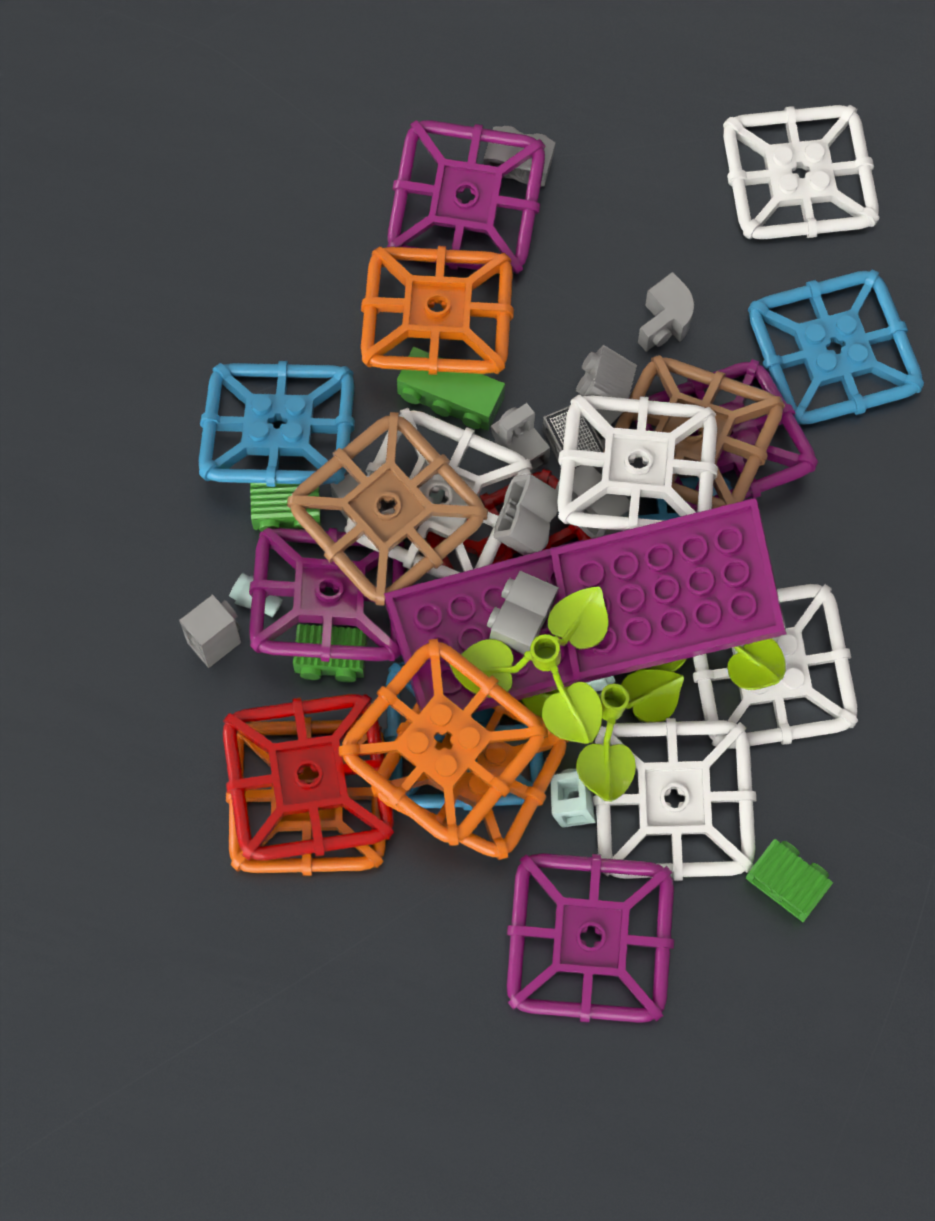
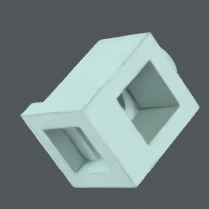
M566 769L561 774H555L551 780L552 815L559 825L565 828L596 823L592 803L593 792L579 779L577 769Z

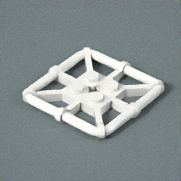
M833 105L795 109L794 106L785 107L783 111L729 117L724 122L723 137L730 171L727 178L728 184L733 188L738 221L741 229L744 231L743 236L749 240L752 238L772 239L801 235L813 238L817 237V234L873 227L878 222L879 205L872 175L874 164L873 159L868 155L862 121L856 113L857 109L852 105L848 107ZM839 118L821 140L799 141L796 122ZM785 123L789 143L769 145L744 127ZM849 124L856 160L832 163L829 147ZM737 140L764 157L766 170L751 172L742 170ZM796 168H802L807 173L805 178H799V175L793 174L792 171H795ZM859 174L865 208L837 190L835 176ZM768 183L771 200L756 218L751 220L745 186ZM832 202L853 217L816 221L812 204ZM801 205L804 222L763 226L778 207Z
M577 395L571 399V405L566 418L563 450L560 451L558 459L561 465L557 500L558 518L564 524L570 523L579 527L620 531L661 522L662 520L638 518L640 497L664 499L680 516L696 513L671 487L672 474L697 476L700 479L697 512L712 509L713 482L718 475V467L715 465L717 441L716 413L710 407L704 408L691 404L648 401L649 397L640 396V400L594 395L582 397ZM595 409L638 413L637 430L613 428ZM647 414L690 418L670 433L646 431ZM580 416L584 417L606 439L605 452L577 450ZM700 427L704 428L701 462L674 459L675 445ZM635 458H641L642 463L647 466L634 468L630 463H634ZM577 465L603 467L602 481L572 501L575 467ZM605 494L631 496L629 517L580 512Z
M409 408L400 410L399 416L408 420L416 429L415 424L459 442L449 465L477 495H479L481 488L513 476L531 474L530 471L533 467L529 459L525 460L519 453L475 435V430L468 427L465 430L424 412L410 411ZM399 430L397 434V443L402 434ZM388 432L374 462H370L366 468L367 477L386 462ZM415 447L418 460L410 475V480L430 464ZM468 447L511 464L480 476L459 468ZM439 473L419 488L432 504H434L433 498L429 497L431 492L437 494L441 489L445 491V498L448 501L440 504L468 506ZM390 508L380 513L383 515L386 513L391 515L395 511L394 508ZM488 512L487 520H483V523L492 526L493 529L474 569L491 565L501 545V542L494 538V528L499 516ZM431 516L419 526L417 532L424 540L429 531L447 538L463 525L468 518ZM349 517L347 519V526L344 528L346 534L356 526ZM365 535L357 540L361 545L379 552ZM413 543L409 550L397 545L388 554L389 557L403 562V567L411 569L424 558L419 555V550ZM461 543L455 548V552L463 572L473 570L465 547ZM441 565L437 569L433 567L427 573L437 578H443L460 572Z
M806 584L777 589L780 602L814 598V600L794 627L786 628L787 635L771 638L779 645L786 660L784 678L778 684L762 689L746 690L739 687L742 701L728 721L737 723L748 706L773 702L777 728L748 732L750 746L781 742L782 745L791 744L794 739L838 733L847 730L849 727L854 728L858 722L856 717L857 701L848 661L851 658L850 649L845 646L838 605L834 595L830 592L832 588L826 584L824 586ZM823 604L832 651L806 655L801 632L819 606ZM732 648L733 655L738 653L734 648ZM707 655L695 656L693 660L696 672L693 673L694 683H698L704 720H719L711 681L729 679L728 669L709 670ZM835 662L844 709L812 688L808 666ZM805 697L835 719L789 726L784 700ZM727 734L709 735L713 740L711 744L715 747L727 736ZM735 742L729 747L730 749H736Z
M666 718V722L614 724L610 746L623 744L617 737L666 736L668 762L644 763L633 753L638 778V794H623L612 802L604 801L597 795L592 797L593 806L596 807L598 854H601V858L624 860L645 836L671 835L672 863L656 864L662 867L668 866L673 872L671 874L673 881H683V877L733 876L744 871L748 873L754 866L752 862L754 861L756 851L753 802L757 800L756 792L752 791L750 742L745 732L746 727L741 722L738 724L725 720L676 722L675 718ZM601 726L595 739V744L603 745L606 727ZM727 734L703 761L678 762V735ZM735 742L738 791L711 792L709 768ZM671 789H677L678 795L685 798L684 802L678 804V808H672L669 802H665L664 796L670 795ZM711 803H739L741 852L712 826ZM639 805L640 829L613 856L610 806ZM706 834L733 861L683 863L681 835ZM604 873L607 877L612 875L613 877L623 879L653 878L650 876Z

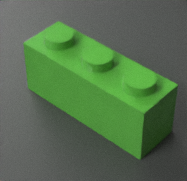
M413 347L408 357L429 358V353ZM401 370L397 378V392L405 401L411 404L421 403L431 407L438 415L444 417L450 415L462 420L470 428H482L489 431L505 398V383L483 374L437 372V375H429L428 371Z

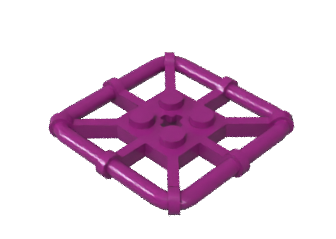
M415 120L412 122L404 141L398 179L394 180L392 189L395 191L388 228L389 244L387 247L419 248L407 246V244L432 226L438 225L455 228L451 250H461L465 230L482 232L489 235L501 253H505L511 258L512 271L515 274L521 272L529 253L535 214H538L540 210L538 198L545 164L544 148L546 147L542 140H536L533 137L522 134L484 129L483 125L475 124L474 127L433 120H422L420 122ZM427 133L471 140L468 162L445 159ZM418 139L438 164L434 185L410 181ZM481 141L524 148L498 167L477 164ZM529 158H532L525 200L500 196L503 177ZM465 188L471 189V195L475 196L474 200H470L468 204H463L462 200L457 198L458 193H464ZM415 193L432 196L429 215L401 234L408 194ZM498 207L523 211L515 255L494 227ZM445 263V265H449V269L458 270V267L478 270L484 266L483 264Z
M751 359L750 362H741L718 370L726 373L725 377L730 379L745 375L742 383L753 386L755 379H757L764 391L782 398L785 407L779 425H784L800 453L799 455L769 445L766 451L768 455L766 460L788 466L789 468L757 480L754 478L745 498H758L761 496V492L799 479L809 472H814L818 460L815 457L811 444L794 417L796 414L792 405L785 402L769 372L760 365V361ZM689 378L687 382L677 385L680 393L685 395L692 394L694 398L700 400L705 395L704 389L709 387L707 384ZM666 390L647 396L649 397L648 401H670ZM737 395L735 400L719 406L733 411L745 407L744 404L747 398ZM768 415L734 425L729 437L755 445ZM646 423V431H654L651 424ZM696 430L689 436L695 437L699 436L700 434H698V430ZM723 450L716 465L721 474L734 469L739 478L747 459ZM678 476L675 483L683 485L680 477ZM699 479L698 484H697V486H696V488H695V490H697V491H699V482H700V479ZM685 501L697 513L698 505Z
M266 528L260 532V538L256 545L254 577L249 585V594L252 596L249 626L250 646L256 653L321 658V661L330 662V658L395 661L401 656L392 623H390L389 637L363 613L364 601H375H371L364 596L334 561L330 563L327 559L303 558L286 543L317 544L305 529ZM329 528V531H325L335 543L346 534V532H338L337 528ZM355 541V542L351 545V546L366 547V546L361 545V544L358 543L357 541ZM402 541V542H400V543L398 544V546H400V547H402V548H405V547H404V545H405V542H404V541ZM270 549L276 551L296 570L295 582L267 580ZM373 551L361 561L352 562L365 575L378 565L379 552ZM393 559L392 584L406 573V567H403V562ZM326 587H331L333 592L337 594L326 596L321 592H325ZM269 595L294 597L293 609L264 629L266 598ZM298 622L323 624L322 644L273 640ZM332 624L357 626L378 647L331 645Z
M539 853L530 856L525 854L519 859L521 864L518 866L515 875L512 923L507 928V935L510 936L507 994L510 999L508 1004L513 1010L518 1008L520 1011L530 1014L580 1018V1022H589L590 1019L643 1023L652 1020L657 1022L664 1016L662 1011L665 1009L667 1001L670 949H674L675 941L671 939L674 884L671 874L673 872L668 866L662 867L659 864L644 861L601 858V854L583 857ZM539 868L590 871L589 899L563 897ZM600 872L653 877L625 902L598 900ZM530 875L533 876L557 905L555 929L526 926ZM659 885L657 936L628 935L630 909ZM588 927H594L595 933L601 935V941L595 942L594 947H587L586 941L580 939V934L586 933ZM525 937L554 939L552 964L521 990ZM627 945L656 948L652 1000L626 971ZM557 972L583 974L581 1003L530 999L528 997ZM593 975L619 977L644 1008L591 1004Z

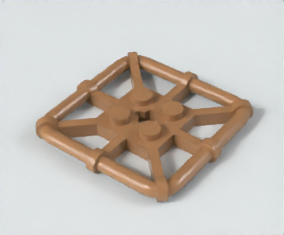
M661 355L652 357L651 362L643 369L629 399L640 400V396L645 397L656 375L657 377L659 376L670 398V403L698 405L704 408L710 407L716 413L717 423L715 465L723 450L747 459L732 494L718 469V475L714 479L713 486L719 498L712 496V509L743 501L759 466L764 465L768 457L766 451L782 419L785 407L782 398L762 389L725 377L726 373L720 371L713 373L675 359L662 358ZM670 372L709 385L703 399L700 400L680 393ZM720 390L757 402L733 411L713 404ZM623 412L614 428L629 429L632 421L638 420V413ZM647 414L646 423L657 426L656 432L670 433L690 418ZM765 414L768 415L755 445L729 437L734 425ZM699 428V436H688L675 445L674 459L701 462L704 428ZM672 474L671 487L684 501L698 505L699 491L675 483L678 474Z
M390 412V416H384L377 420L345 448H338L332 453L334 457L302 482L292 493V496H289L287 499V507L291 508L295 519L325 551L324 557L330 563L334 561L364 596L371 601H375L376 605L385 606L384 593L410 587L433 567L435 569L443 564L442 559L476 532L482 525L483 520H487L488 509L484 508V504L478 495L449 465L450 460L444 454L440 455L408 420L400 417L399 413ZM388 430L386 462L367 477L352 459ZM398 430L430 463L411 480L395 464ZM342 467L359 483L357 487L343 498L308 496ZM439 473L468 506L432 504L419 488ZM383 500L387 503L394 501L396 503L393 507L395 512L391 515L388 513L381 514L379 512L381 510L379 503ZM306 509L343 510L356 526L335 543ZM431 516L468 518L463 525L434 549L416 531ZM363 535L379 550L377 587L367 579L344 553L349 546ZM408 537L424 555V558L386 588L388 554Z

